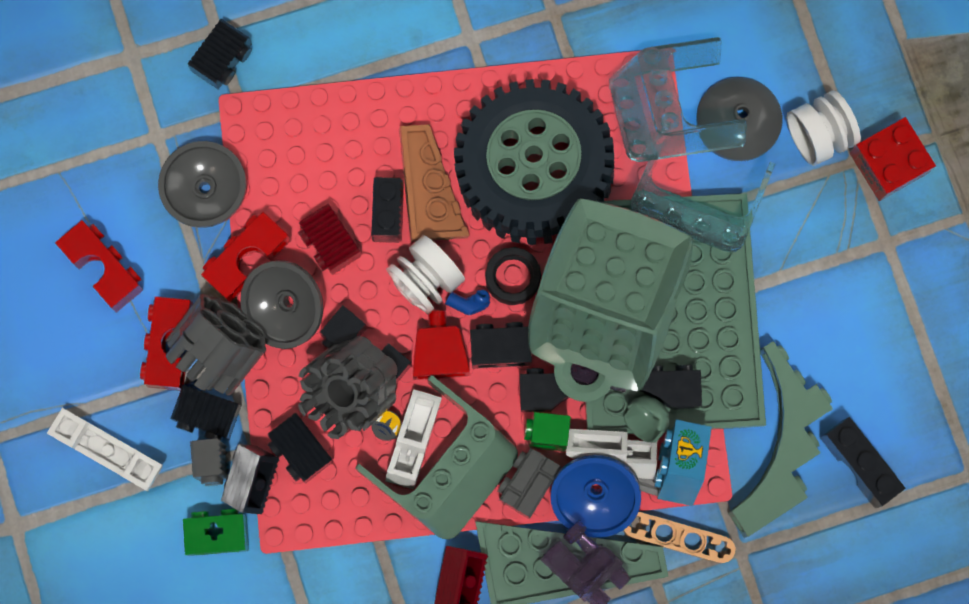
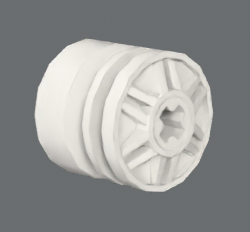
M835 90L824 94V97L820 96L814 99L813 106L806 103L787 112L786 119L791 137L802 157L812 166L832 158L834 150L841 153L846 151L847 147L852 148L860 143L861 136L857 120L846 100Z
M422 235L409 247V251L415 259L413 263L399 256L397 261L404 271L402 272L393 264L386 268L398 291L412 305L419 307L429 315L434 310V307L427 297L440 304L442 298L437 288L440 286L445 291L452 293L465 281V277L436 243L427 236Z

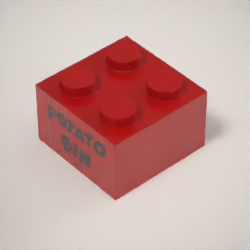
M906 117L856 144L849 153L878 201L922 178L936 167Z

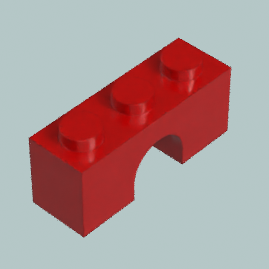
M264 212L259 216L253 215L245 223V230L238 237L236 235L232 236L223 246L225 250L217 258L215 256L210 258L202 268L204 272L201 276L227 301L232 302L239 295L247 279L240 271V261L246 254L259 252L269 261H272L291 241L289 235Z
M81 220L55 243L79 270L91 261L103 262L105 268L104 275L93 285V288L117 313L143 291L138 284L142 279L131 266L126 270L119 261L123 257L112 245L107 248L101 242V239L105 236L94 224L88 227Z
M155 296L154 304L149 305L148 321L152 322L151 331L146 333L144 340V350L148 351L147 362H142L140 378L144 380V385L148 388L181 391L182 385L185 383L186 372L176 368V364L181 358H177L173 364L166 358V339L193 305L191 300Z

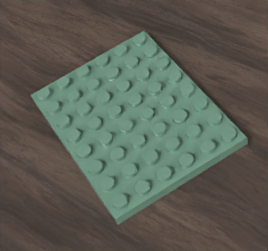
M747 193L604 201V203L636 211L657 219L691 235L693 238L689 270L677 297L669 329L654 366H663V371H675V366L693 365V370H701L702 407L696 409H669L665 406L669 416L668 430H672L675 420L712 427L711 430L765 427L766 418ZM583 367V373H586L587 367ZM611 387L601 398L585 402L587 430L620 431L634 434L625 423L624 415L628 411L627 406L634 398L646 394L639 391Z

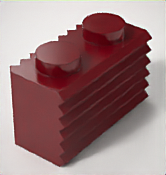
M329 203L299 222L302 230L298 234L307 247L312 244L318 254L314 258L322 271L328 268L333 275L361 257L359 248Z
M446 546L434 604H478L477 601L480 600L479 595L482 588L481 583L483 582L482 577L485 576L483 571L486 570L485 565L487 564L486 559L488 555Z

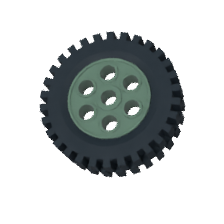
M534 79L525 80L526 88L519 89L516 81L509 83L510 92L506 94L502 87L495 89V99L493 101L488 95L484 96L481 99L482 109L480 110L474 105L469 111L471 121L464 118L461 124L463 134L458 132L456 137L458 148H454L455 172L467 208L471 207L472 215L477 221L480 218L482 219L483 227L489 231L494 227L496 235L503 239L506 233L510 234L512 242L520 243L521 237H526L528 245H536V238L543 237L544 244L552 243V236L559 233L577 199L583 198L604 203V198H609L611 184H613L614 180L613 138L610 137L608 123H603V114L600 110L593 111V102L588 98L581 102V93L574 88L570 95H568L566 85L559 82L556 90H552L550 80H542L541 88L534 87ZM536 126L545 129L543 133L538 135L532 134L530 130ZM509 138H514L518 141L514 146H505L503 144ZM559 142H565L569 145L567 149L561 151L556 150L554 146ZM532 154H538L542 157L538 162H529L527 160L528 156ZM504 166L515 168L510 174H502L500 172ZM555 170H563L566 173L564 177L559 179L551 176V173ZM531 181L539 184L532 191L524 188V185Z

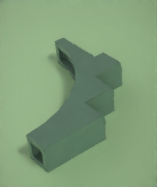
M774 341L760 350V354L770 371L777 393L779 411L777 441L771 461L759 483L741 503L728 512L744 538L751 536L808 498L805 494L807 488L799 476L794 477L791 472L820 454L817 448L820 446L818 440L812 432L809 431L807 433L804 428L833 409L830 405L832 399L824 388L819 389L816 384L808 390L805 389L803 385L806 382L797 369L793 371L787 362L789 360L787 352L781 345L776 346Z

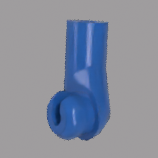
M478 290L476 294L464 298L452 292L445 304L465 315H473L485 310L489 306L490 295L485 290Z

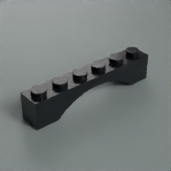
M693 365L675 366V371H663V366H654L643 389L639 392L658 399L669 409L701 408V370H693ZM532 368L526 369V374H520L521 412H551L561 402L570 398L557 385L554 373L544 374V369ZM571 368L572 378L581 385H590L599 376L598 372L586 368V373H574V368Z

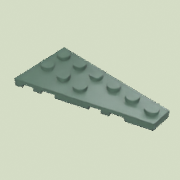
M475 521L481 553L488 555L484 572L490 604H530L669 577L664 550L660 546Z

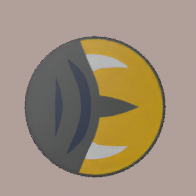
M386 411L372 424L374 435L382 441L394 440L398 437L401 429L400 418L391 411Z

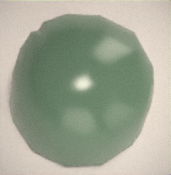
M644 395L634 398L627 406L628 411L624 415V421L630 431L639 439L647 443H655L668 429V411L658 399Z

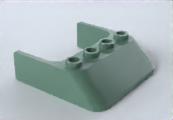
M431 375L427 379L428 384L467 415L468 421L464 430L418 487L410 494L399 495L360 464L355 469L436 536L449 540L460 533L513 467L517 460L518 452L513 443L489 420Z

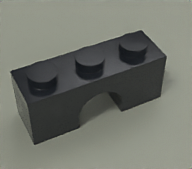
M342 306L320 331L321 337L324 338L321 343L326 348H329L331 345L352 340L364 333L367 329L366 324L346 307ZM388 343L382 352L392 358L397 365V384L412 365L406 357Z
M850 417L842 420L820 437L836 460L844 462L851 469L859 482L857 484L858 488L874 508L884 506L906 489Z

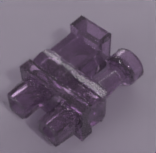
M579 520L563 535V538L569 544H573L576 541L586 555L579 561L558 540L539 560L582 601H588L590 604H607L611 598L600 587L609 579L620 590L631 578L621 566L623 562L611 550L599 546L584 533L587 527Z

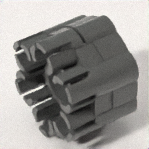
M201 294L166 339L170 348L166 358L173 364L187 350L176 364V368L186 372L194 361L198 359L187 373L190 381H194L201 371L206 368L194 385L204 391L214 388L216 391L222 394L225 392L227 396H230L266 352L265 333L259 325L253 322L232 302Z
M357 336L352 340L331 345L299 372V377L303 378L300 381L301 387L306 391L300 398L299 410L305 416L315 407L316 409L308 416L309 419L317 421L325 414L326 416L320 421V426L324 431H327L335 424L336 427L327 435L333 439H339L350 429L355 431L363 429L365 431L396 401L397 365L392 358L386 356L369 339L363 336Z

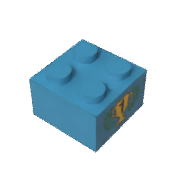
M675 420L672 430H666L664 443H661L658 460L661 461L660 469H657L654 487L659 488L657 499L693 506L705 478L712 427Z

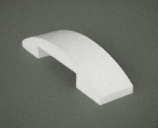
M64 408L60 410L47 432L48 435L146 491H149L163 467L157 461Z

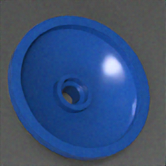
M588 455L572 460L557 473L551 487V505L558 520L572 532L586 537L602 538L623 531L634 521L641 505V489L634 473L620 461L607 456ZM597 484L600 485L601 488L594 489L592 488V485Z

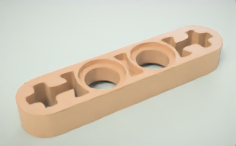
M638 512L636 516L639 518L640 524L649 526V520L654 521L650 529V538L645 537L647 531L642 529L632 533L631 527L628 526L623 530L624 534L632 539L715 563L729 562L735 555V545L726 536ZM660 525H667L672 530V537L667 542H662L656 537V529ZM695 533L700 537L701 544L697 550H690L685 546L684 539L687 534ZM706 536L712 538L709 544L715 546L720 545L721 541H723L725 548L729 549V553L719 558L717 557V551L707 549V555L702 554L707 544Z

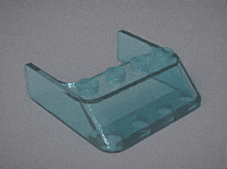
M720 37L645 48L610 77L609 89L625 152L631 160L645 162L745 146L747 129L745 119L707 125H693L687 122L682 113L671 73L673 71L719 65L722 46Z
M665 122L633 194L630 209L671 225L691 235L694 240L726 252L740 250L744 245L775 163H769L750 212L743 217L726 214L663 190L653 183L651 176L664 148L671 124Z

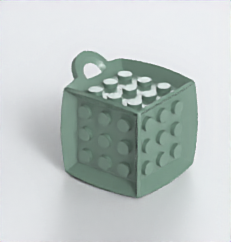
M583 198L577 199L566 217L550 252L533 303L528 326L530 352L554 365L555 380L564 394L577 401L589 402L604 396L611 386L634 391L643 389L662 349L677 297L689 270L693 250V238L691 235L636 211ZM572 364L587 367L598 372L597 380L590 385L577 383L571 375Z

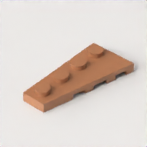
M430 125L400 126L399 134L410 242H416L422 235L427 236L432 241L468 238L470 235L467 227L464 226L458 202L455 201L450 187L451 183L443 168L442 158Z

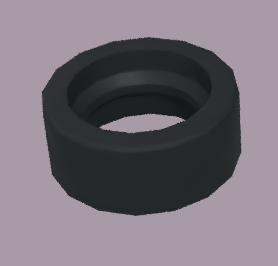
M517 247L504 248L495 253L488 262L485 272L486 287L490 294L500 303L507 305L523 304L530 300L537 292L541 279L540 265L535 257L525 249ZM507 260L521 261L530 271V282L519 293L505 292L496 282V271Z

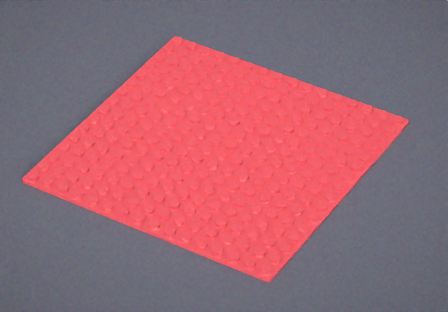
M670 48L223 94L219 97L222 143L224 147L232 151L239 159L245 171L247 181L244 200L237 212L230 218L231 237L234 235L238 237L245 230V223L253 215L259 216L264 212L289 235L291 240L272 261H289L305 269L317 283L323 300L322 321L312 338L297 347L288 349L275 348L265 344L266 352L245 377L251 445L258 446L276 456L267 445L272 441L267 434L294 413H297L334 461L305 484L302 479H299L297 482L293 479L286 469L289 462L283 455L279 457L280 461L277 463L278 467L275 468L274 479L271 480L273 484L270 485L271 489L266 497L267 501L265 502L266 506L263 508L264 512L257 514L260 549L263 553L271 554L435 535L355 469L360 464L399 495L410 494L418 487L464 430L468 421L467 415L430 386L427 379H413L417 329L429 328L428 314L419 307L412 305L398 291L386 268L393 264L402 272L404 271L397 261L399 256L408 259L411 263L415 261L409 251V247L415 242H410L399 134L400 126L430 125L442 158L443 168L449 177L455 201L458 202L464 226L467 227L470 235L465 239L433 241L448 255L465 277V281L453 292L464 298L476 294L478 290H485L490 295L489 306L485 310L473 315H465L446 305L445 303L450 293L440 286L437 288L442 298L440 304L427 297L434 307L433 311H446L447 326H459L470 369V376L438 378L437 380L489 420L516 447L518 458L522 451L527 454L530 450V440H524L527 419H532L534 412H521L520 374H526V369L532 368L544 369V374L554 373V365L531 353V366L472 369L470 330L476 329V325L493 324L494 328H505L506 323L521 322L523 327L529 326L531 310L537 292L530 300L523 304L507 305L500 303L492 297L486 287L485 272L487 265L495 253L504 248L517 247L525 249L535 257L540 265L542 278L558 234L552 236V243L544 244V238L540 237L536 238V245H528L526 237H521L520 243L511 241V236L506 233L503 239L496 235L494 227L490 231L483 227L482 219L480 218L478 221L472 215L471 207L467 208L460 191L454 163H456L454 148H458L456 143L458 132L463 134L461 124L464 118L471 121L469 111L474 105L481 110V99L484 96L488 95L492 101L495 99V89L502 87L506 94L510 92L509 83L517 81L519 89L526 88L525 80L534 79L535 88H541L542 80H550L551 89L556 90L559 82L566 85L568 95H570L574 88L581 93V102L586 98L590 99L593 102V111L599 109L603 114V123L607 122L610 128V137L613 138L614 180L613 184H611L609 198H604V201L692 196L673 52ZM536 126L530 132L538 135L543 133L545 129ZM509 138L503 144L505 146H514L518 141L514 138ZM559 142L555 144L554 148L561 151L567 149L569 145L565 142ZM532 154L528 156L527 160L529 162H538L542 157L538 154ZM504 166L500 172L502 174H510L515 168ZM555 170L551 173V176L559 179L564 177L566 173L563 170ZM376 177L400 178L403 181L402 240L399 243L373 242L372 240L373 180ZM531 181L526 183L524 185V188L526 190L532 191L535 190L539 186V184ZM328 203L361 252L360 258L333 275L328 268L322 271L314 258L318 254L312 244L307 247L298 234L302 230L299 222ZM250 252L241 259L240 271L248 277L255 268L270 261L259 252ZM507 260L496 271V282L505 292L519 293L530 282L529 269L518 260ZM241 292L237 296V304L240 310ZM289 296L288 301L293 305V299ZM342 306L346 307L366 324L367 329L361 336L369 339L381 351L389 343L411 362L412 366L396 384V401L387 410L398 415L401 425L413 389L442 397L414 490L385 481L397 438L392 441H382L374 435L371 425L365 431L363 429L360 431L350 429L339 439H333L327 435L336 425H332L327 431H324L320 426V421L326 416L325 414L317 421L309 419L308 416L316 409L315 407L305 416L299 410L300 398L306 392L301 387L300 381L303 378L299 377V372L327 349L321 343L324 338L321 337L320 331ZM572 364L571 368H574V373H583V366ZM568 398L551 412H539L571 416L569 429L587 430L585 402ZM724 429L711 430L705 478L693 505L727 502L732 498ZM665 433L657 441L656 472L657 469H660L661 461L658 460L661 443H664ZM628 434L627 440L643 441L635 434ZM532 448L560 465V470L567 463L574 460L566 455V449L565 451ZM512 467L460 532L477 530L475 521L507 526L559 521L551 505L552 483L531 518L527 519L499 501L502 494L497 492L506 476L512 479L517 471V468ZM595 484L592 485V488L599 489L601 486ZM641 491L639 511L689 506L657 499L658 496Z

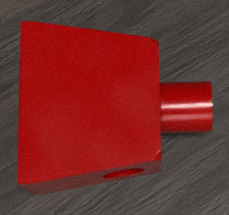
M432 311L428 315L429 328L417 329L413 379L424 380L428 379L431 375L436 379L470 376L469 364L459 326H447L446 311Z

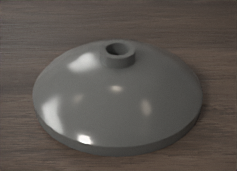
M745 77L727 78L710 87L702 97L696 115L697 129L704 144L716 155L731 161H749L765 154L777 141L782 128V111L775 95L762 83ZM744 110L747 113V117H739L737 111Z
M209 141L188 143L175 150L163 164L158 180L160 199L169 214L177 221L197 228L213 227L231 218L240 208L247 186L245 171L236 155L228 148ZM209 185L210 191L201 193V187Z
M283 260L264 263L255 268L243 284L240 301L241 310L262 328L265 333V344L281 349L294 348L307 342L317 332L323 316L322 295L313 277L299 265ZM289 296L293 299V305L288 301Z

